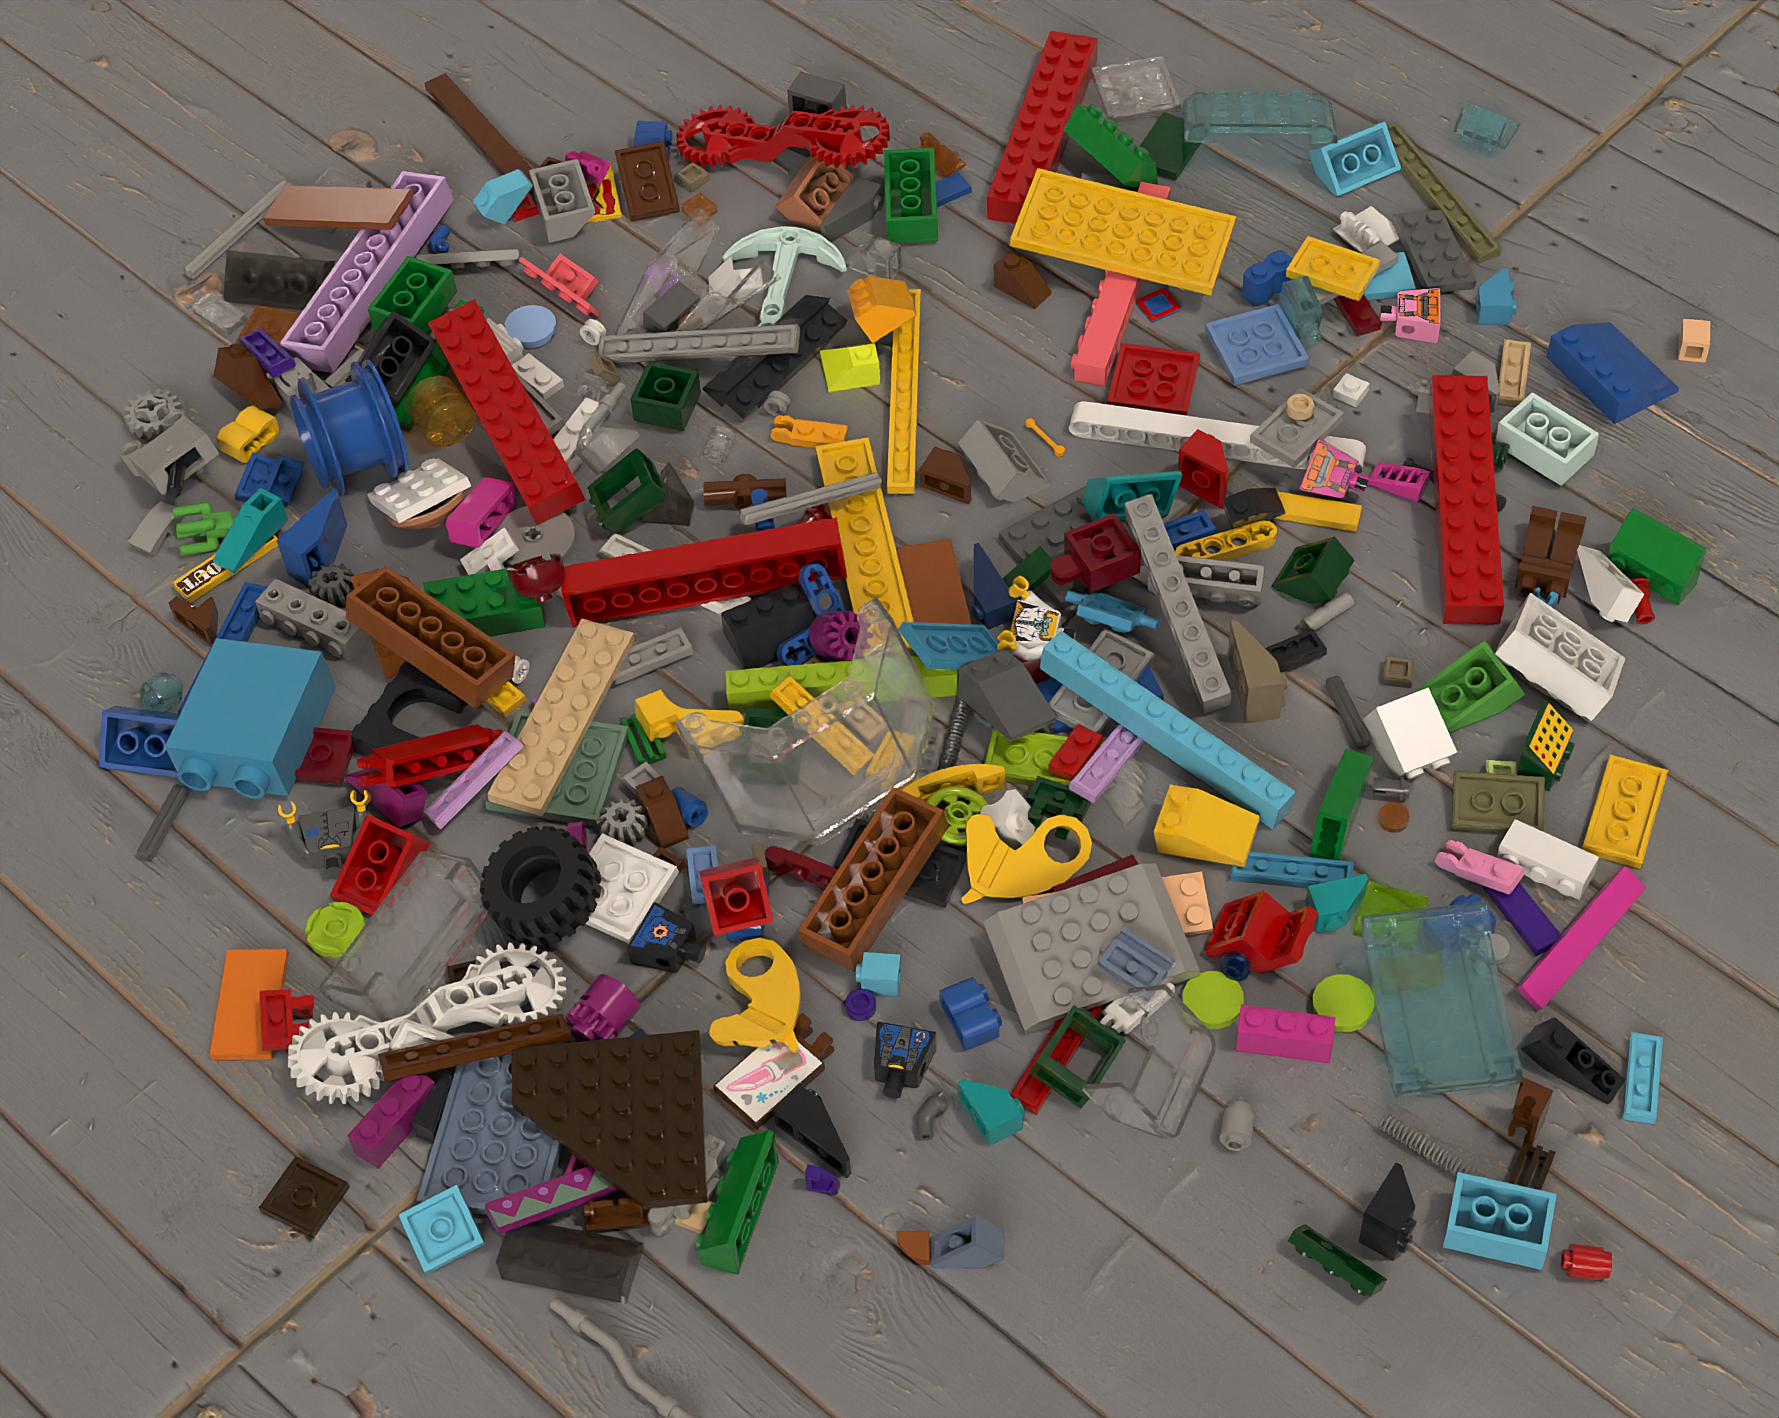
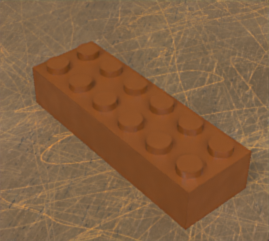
M384 566L347 595V620L475 709L514 677L515 654L387 566Z
M892 787L798 929L803 946L855 972L857 964H860L863 960L864 952L870 950L948 829L944 810Z

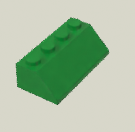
M1078 104L1063 130L1125 186L1139 188L1141 182L1158 185L1156 162L1149 157L1150 153L1145 148L1135 145L1133 137L1118 130V124L1109 118H1105L1100 108L1092 104L1089 106Z
M767 1130L742 1137L738 1142L737 1148L731 1149L727 1161V1167H729L726 1177L721 1176L718 1183L717 1195L719 1196L715 1205H710L707 1213L706 1222L708 1226L705 1233L701 1232L697 1239L696 1251L699 1252L701 1265L739 1274L779 1163L775 1132Z

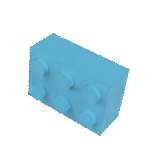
M1458 1172L1443 1248L1542 1270L1548 1250L1557 1194Z

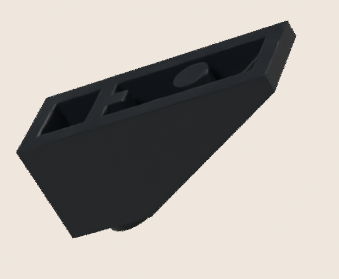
M797 1084L773 1109L775 1125L848 1178L851 1175L850 1158L822 1102V1098L814 1090H806L800 1084Z

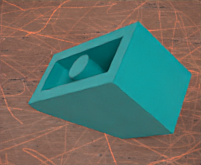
M1367 874L1308 886L1306 905L1307 907L1311 906L1318 912L1314 922L1316 932L1325 930L1335 931L1348 924L1366 895Z
M964 1079L958 1082V1098L989 1146L1023 1129L1024 1108L1017 1098L1012 1099L1007 1089Z

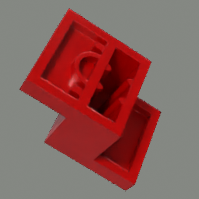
M1265 891L1225 903L1203 952L1212 959L1233 953L1257 974L1295 964L1304 954L1303 949L1308 937L1314 930V922L1318 912L1311 906L1288 912Z

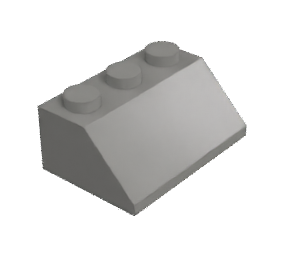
M578 159L529 170L531 183L533 184V194L549 243L574 237L595 214V208Z
M977 419L958 442L964 451V457L977 469L976 474L990 487L989 492L998 500L1004 499L1016 502L1047 489L1051 485L1011 430Z

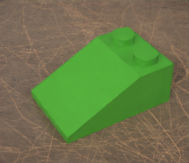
M1485 640L1414 691L1416 693L1429 688L1448 733L1498 714L1525 695Z

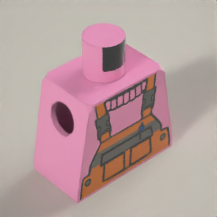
M1440 289L1398 292L1396 306L1381 305L1380 321L1395 322V335L1397 337L1438 343L1440 331Z

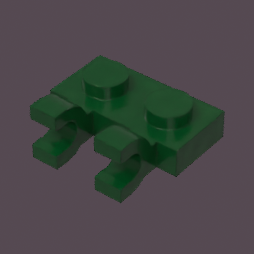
M1037 776L1027 796V803L1031 806L1028 812L1029 821L1036 830L1043 821L1045 811L1057 815L1077 818L1082 823L1092 802L1071 791L1067 785ZM1058 827L1055 837L1066 840L1070 830Z

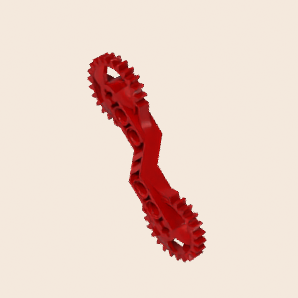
M719 105L717 110L710 106L707 112L700 109V115L692 113V120L684 119L685 125H680V132H676L678 150L680 155L684 156L685 161L691 160L692 163L696 164L700 162L701 167L710 163L711 168L714 167L715 163H719L722 167L724 161L733 164L744 158L771 162L789 146L808 149L813 158L817 157L818 162L824 161L825 166L833 163L836 169L842 164L844 169H847L849 164H853L857 168L859 162L867 165V159L876 160L875 154H883V148H888L887 141L891 140L886 117H881L880 111L874 113L872 107L865 111L864 105L859 109H855L854 105H851L849 110L841 106V111L839 112L831 109L822 114L793 111L776 127L756 124L754 118L748 116L747 111L741 113L739 107L733 111L730 105L726 109ZM875 126L879 130V134L872 139L863 141L860 127ZM703 132L706 146L693 147L687 144L689 137Z

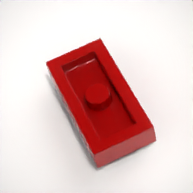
M1077 724L1050 761L1049 772L1072 781L1099 749L1103 742V735Z

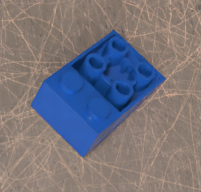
M334 488L326 496L322 497L312 509L303 514L291 528L283 532L277 539L288 576L308 588L309 580L312 579V571H320L321 565L329 567L331 562H335L347 528L346 518L337 489Z

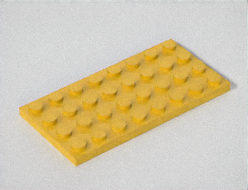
M1037 168L1011 235L1009 246L1211 296L1235 226L1236 216Z

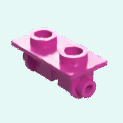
M582 150L580 154L570 151L565 155V161L578 159L584 179L597 185L601 184L611 165L610 162Z

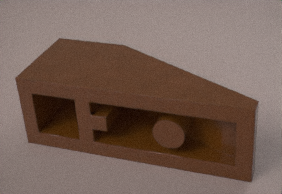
M239 344L218 348L213 377L259 410L282 406L281 399L253 354Z

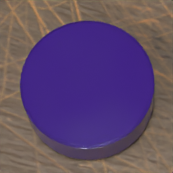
M857 989L849 993L845 1000L847 1015L856 1021H866L873 1017L876 1012L875 996L865 989Z

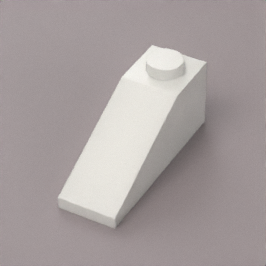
M1579 545L1577 552L1591 602L1600 610L1599 615L1610 622H1614L1615 619L1628 622L1644 593L1601 551Z

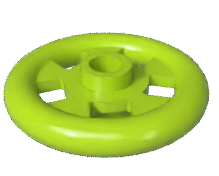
M960 786L941 788L932 793L926 801L935 807L941 801L948 805L944 812L949 827L940 841L954 846H966V834L961 835L958 830L966 829V822L973 816L972 813L980 814L982 807L989 804L980 794L971 789ZM957 798L969 801V806L964 802L957 801Z

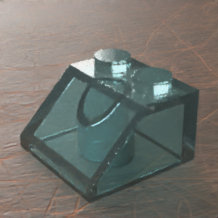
M1464 102L1453 131L1460 134L1458 138L1460 140L1473 144L1475 139L1483 142V148L1496 152L1497 147L1505 150L1521 123Z

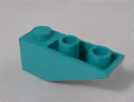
M262 488L242 505L213 558V563L235 574L288 521L282 499Z

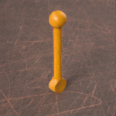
M1028 418L1025 421L1027 428H1032L1054 449L1055 456H1064L1065 448L1054 443L1035 425L1034 419Z

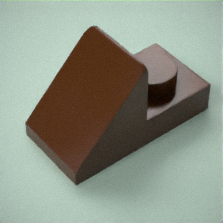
M177 596L169 602V606L175 621L212 646L217 637L218 610L213 597L208 598L198 608L191 602H184Z

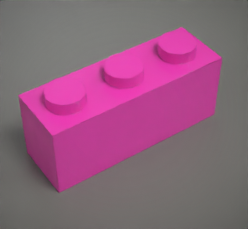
M484 477L447 517L446 529L449 534V542L479 548L516 507L514 482Z
M1241 1005L1236 1051L1330 1063L1335 1017Z

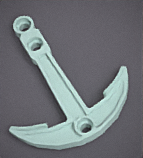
M780 226L759 230L740 239L722 257V260L725 262L730 257H732L733 261L758 257V251H776L768 295L763 301L759 318L760 324L757 327L772 326L784 315L785 298L799 253L816 255L819 263L832 266L841 272L847 271L844 258L834 244L820 234L798 227Z

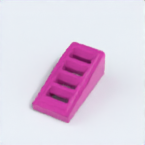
M1378 462L1369 477L1368 485L1419 502L1429 484L1430 471ZM1381 472L1386 474L1384 478H1379Z

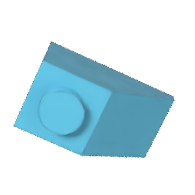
M517 169L486 182L472 202L484 217L506 224L533 184L521 170Z

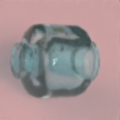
M159 672L140 686V702L146 710L167 712L182 700L183 685L175 675Z

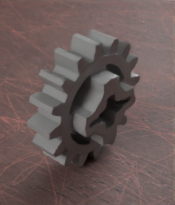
M157 389L152 394L150 390H146L145 396L137 394L136 401H128L130 407L124 408L126 414L124 419L131 433L136 432L138 438L145 434L147 440H150L153 435L159 436L167 430L163 419L168 413L176 409L183 410L178 397L176 395L171 396L168 390L164 394L161 393L160 389Z

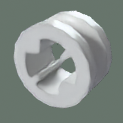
M589 319L581 327L580 335L587 343L598 345L600 336L606 335V329L597 320Z
M515 655L514 677L512 681L519 684L527 676L530 665L528 660H521L517 655Z

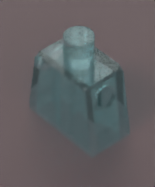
M1308 276L1283 282L1278 304L1298 339L1305 337L1309 344L1318 342L1322 338L1319 327L1323 311Z

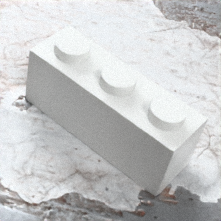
M1516 819L1502 840L1497 858L1524 867V875L1530 877L1533 881L1548 885L1563 895L1572 896L1578 900L1581 899L1593 878L1599 859L1594 854Z

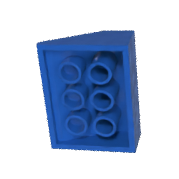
M1611 322L1571 325L1551 335L1547 358L1614 424L1679 391V387Z

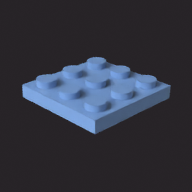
M1279 304L1205 323V332L1233 385L1298 369L1309 364V357Z

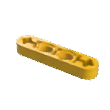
M1270 521L1254 522L1182 544L1176 548L1175 554L1178 556L1227 561L1273 546L1276 542L1277 528ZM1239 538L1243 539L1246 543L1242 546H1237L1231 541ZM1209 546H1215L1220 551L1212 554L1205 549Z

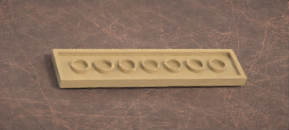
M581 619L517 738L524 747L499 771L487 794L490 802L543 816L635 640L633 632Z

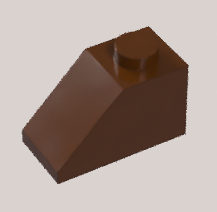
M1009 250L994 264V287L1033 309H1036L1051 295V290L1031 261Z
M934 446L920 467V487L970 504L971 482L959 455Z
M663 776L635 786L638 804L645 810L648 824L662 848L666 849L689 839L675 798Z

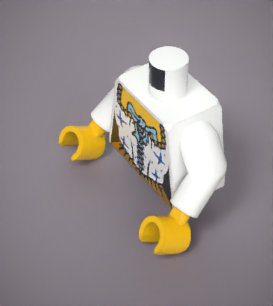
M1016 577L1012 581L1013 585L1009 588V594L1014 598L1019 596L1022 598L1017 601L1011 630H1004L997 637L1000 641L997 645L998 651L1006 649L1018 660L1027 662L1041 659L1043 647L1060 631L1075 640L1076 630L1061 628V613L1044 603L1031 590L1026 591L1029 584L1024 577Z

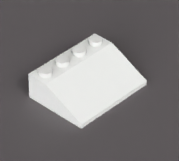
M1529 593L1501 639L1495 653L1505 665L1513 666L1523 673L1527 680L1539 684L1553 698L1562 700L1571 706L1576 714L1585 716L1591 721L1613 697L1625 661V657L1532 593Z

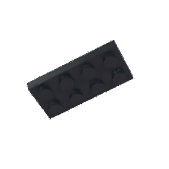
M856 818L834 864V868L839 869L869 821ZM937 844L905 895L946 908L966 864V853Z

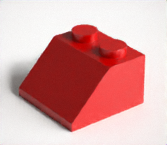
M1197 429L1179 449L1178 471L1182 473L1179 487L1224 509L1223 498L1227 496L1228 466L1221 441L1213 435L1206 434Z
M758 857L698 871L714 936L774 922L762 866Z

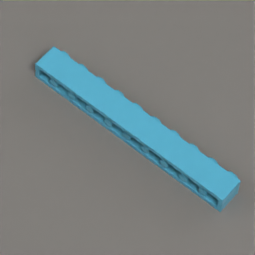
M1060 631L1043 647L1040 669L1233 803L1259 815L1260 821L1273 830L1290 812L1296 791L1076 640Z

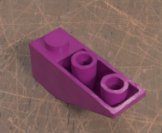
M373 768L363 769L346 775L345 779L361 794L364 795V789L370 793V802L396 826L401 827L422 819L428 791L418 782L397 787H388L383 783L371 786L359 785L358 776L373 771Z

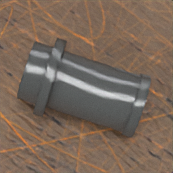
M1374 777L1373 796L1400 797V800L1409 798L1410 780H1404V777H1401V780Z

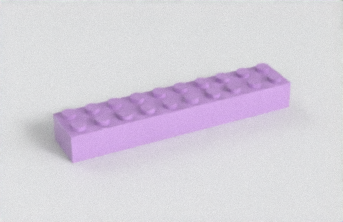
M406 171L401 172L390 189H410L413 194L411 201L392 230L361 229L280 342V346L293 359L298 357L311 370L328 373L336 371L370 322L367 308L407 256L415 257L454 201L445 177Z

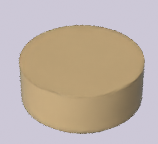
M1294 394L1287 400L1286 412L1292 419L1306 420L1313 415L1314 401L1306 394Z

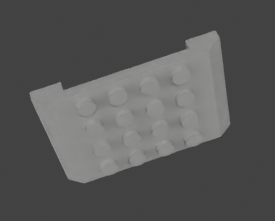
M1156 863L1139 864L997 912L983 922L984 929L1025 1035L1054 1026V1021L1064 1018L1073 1005L1088 1010L1138 993L1098 966V960L1113 940L1118 937L1123 927L1175 960V966L1170 969L1161 984L1167 982L1176 984L1200 975L1199 967Z

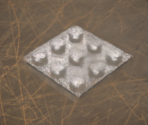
M1163 56L1091 68V76L1106 118L1116 123L1160 116L1163 112L1168 114L1181 112V102Z

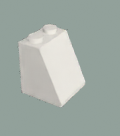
M1429 688L1377 707L1362 719L1372 743L1396 779L1406 776L1408 780L1424 774L1423 769L1431 765L1434 770L1449 764V758L1457 753Z

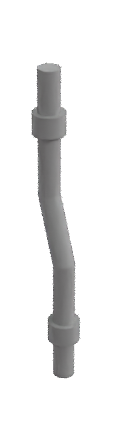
M617 383L609 394L603 396L598 403L599 407L583 425L574 456L567 464L572 474L583 463L592 431L607 413H611L617 406V400L625 392L626 386L623 383Z
M558 1297L551 1302L550 1308L566 1319L569 1327L578 1333H585L609 1351L628 1387L656 1406L658 1413L665 1418H694L680 1408V1403L670 1395L665 1397L639 1378L619 1341L591 1322L589 1315L580 1309H573Z

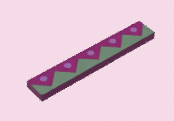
M588 1166L485 1203V1211L499 1235L619 1190L602 1178L600 1173L593 1167Z

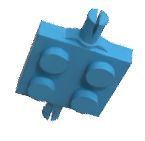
M1068 590L1065 602L1079 605L1076 615L1084 617V620L1088 623L1110 625L1112 630L1121 633L1130 632L1137 625H1143L1154 630L1159 626L1160 618L1146 615L1147 607L1097 591L1089 595H1082Z

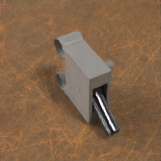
M182 409L173 410L165 416L163 423L167 430L148 444L143 446L140 441L133 440L125 444L119 452L134 476H141L161 495L168 493L169 495L174 494L176 497L180 496L184 480L188 479L194 472L198 474L203 473L206 470L205 464L219 455L207 434L191 422Z

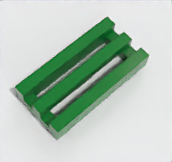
M635 714L631 715V719L620 718V725L628 726L629 728L627 741L638 766L644 762L651 764L666 759V751L659 737L654 738L653 741L658 754L654 755L645 732ZM631 726H635L648 757L643 758L630 729Z

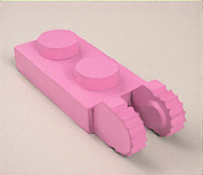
M1448 840L1444 845L1445 853L1439 852L1435 857V863L1439 868L1455 873V876L1506 894H1511L1524 876V867L1471 848L1467 849L1463 843L1455 842V840Z

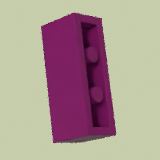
M422 1073L398 1078L348 1134L354 1153L379 1169L414 1129L411 1120L435 1086L434 1081Z

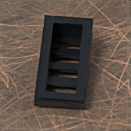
M446 1071L441 1075L411 1120L416 1137L431 1144L434 1143L452 1085L451 1074Z

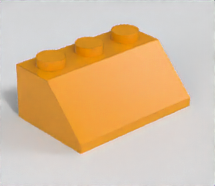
M868 276L865 279L856 280L851 284L850 289L847 290L855 320L872 343L917 315L905 281Z

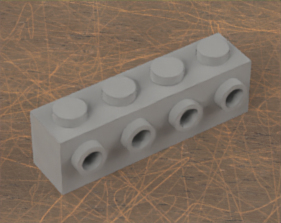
M1176 555L1194 599L1206 598L1215 603L1231 601L1237 602L1242 606L1260 605L1265 566ZM1148 575V592L1156 594Z
M276 578L255 601L259 617L264 623L280 627L287 634L299 636L310 645H318L336 657L341 656L351 661L370 638L369 634L346 619V611Z

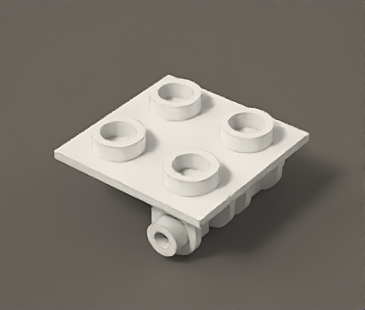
M1372 206L1355 216L1352 212L1344 211L1340 215L1341 224L1333 228L1336 234L1359 253L1381 241L1390 246L1400 240L1392 222Z

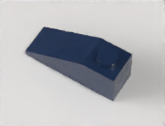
M976 543L974 544V606L971 608L976 621H981L989 630L1013 620L1017 600L1010 596L1008 586L981 545Z

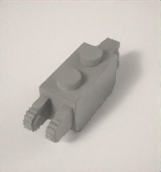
M711 1134L705 1138L708 1200L718 1187L720 1180L718 1164L726 1151L725 1142ZM693 1204L659 1207L649 1210L648 1220L652 1233L658 1235V1237L666 1235L668 1230H671L674 1226L676 1218L681 1220L689 1219L688 1210Z

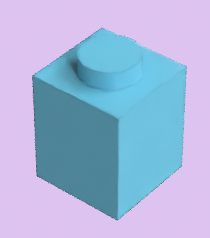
M864 952L863 963L857 964L856 982H861V989L868 990L877 996L899 997L902 973L901 955Z

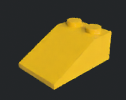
M1170 785L1154 829L1158 853L1245 867L1260 816L1200 789Z

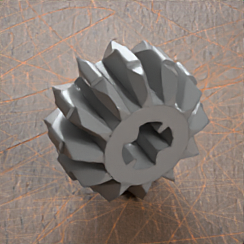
M621 798L617 804L610 800L609 808H601V816L597 817L600 836L605 834L625 844L631 843L633 846L636 844V839H644V830L647 829L648 821L645 817V810L642 806H637L634 799L626 803Z

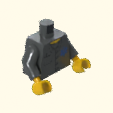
M365 789V798L361 802H358L356 799V790H353L350 794L352 803L357 805V811L354 806L299 815V821H296L294 816L296 815L297 808L292 801L290 802L293 811L288 815L282 813L280 804L278 806L279 814L287 821L285 828L292 848L303 859L312 860L314 868H324L325 874L328 877L339 876L342 864L345 863L364 819L367 814L369 815L366 805L369 804L371 795Z

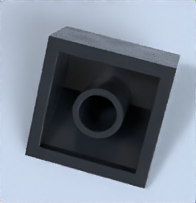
M1397 1162L1364 1211L1359 1236V1243L1391 1261L1395 1260L1399 1252L1405 1253L1413 1240L1411 1233L1417 1223L1413 1219L1415 1203L1403 1167Z

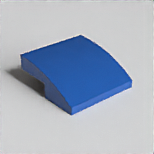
M252 452L235 492V499L246 502L262 488L281 498L283 505L288 506L305 462L281 454L275 460Z

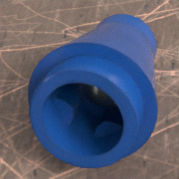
M676 787L671 791L685 824L698 826L706 820L708 809L703 800L685 791L683 787Z

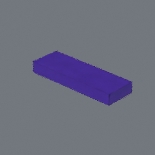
M262 328L238 339L240 345L253 354L261 367L273 378L296 366L294 359Z
M1520 883L1516 885L1511 894L1483 886L1485 892L1536 956L1549 950L1559 939L1561 934Z

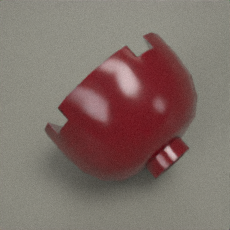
M550 554L551 560H545L542 556L530 558L513 564V569L507 568L508 577L514 590L525 598H535L536 602H543L553 598L551 593L561 587L565 577L561 554Z

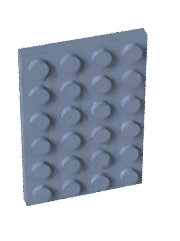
M512 1054L457 1065L416 1200L418 1204L458 1185L471 1213L487 1215L485 1203L554 1179L563 1144L558 1140L554 1141L536 1127L532 1120L514 1110L512 1105Z

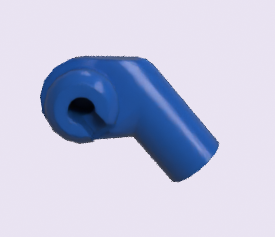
M440 225L429 239V245L434 254L448 253L449 243H446L445 239L451 231L446 225Z

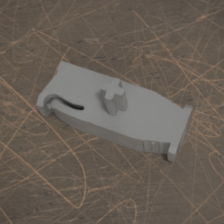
M298 357L294 358L296 366L276 376L274 381L269 373L266 374L274 389L278 391L283 403L291 411L290 396L295 394L299 398L297 384L300 379L307 383L312 394L329 389Z

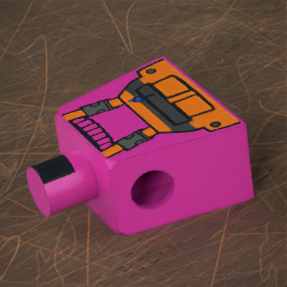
M1319 439L1299 489L1345 498L1349 488L1364 493L1370 478L1355 472L1359 464L1357 459L1325 440Z

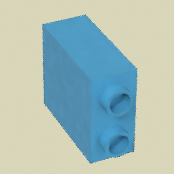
M216 638L165 745L178 772L177 777L179 781L188 788L197 791H207L211 786L233 788L239 794L252 799L262 798L265 793L289 796L296 780L294 773L296 769H300L313 739L314 727H319L336 689L322 652Z

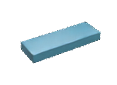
M1635 1032L1630 1034L1622 1115L1624 1120L1655 1125L1663 1037Z

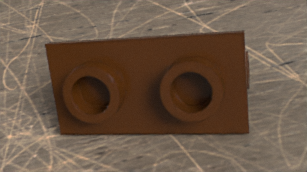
M630 1196L594 1201L592 1199L583 1204L587 1232L650 1225L648 1220L650 1208L642 1209L633 1202V1198Z

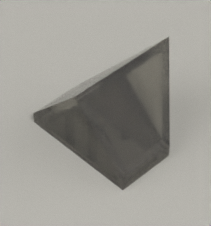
M668 462L659 474L668 496L636 522L690 526L694 501L674 468Z

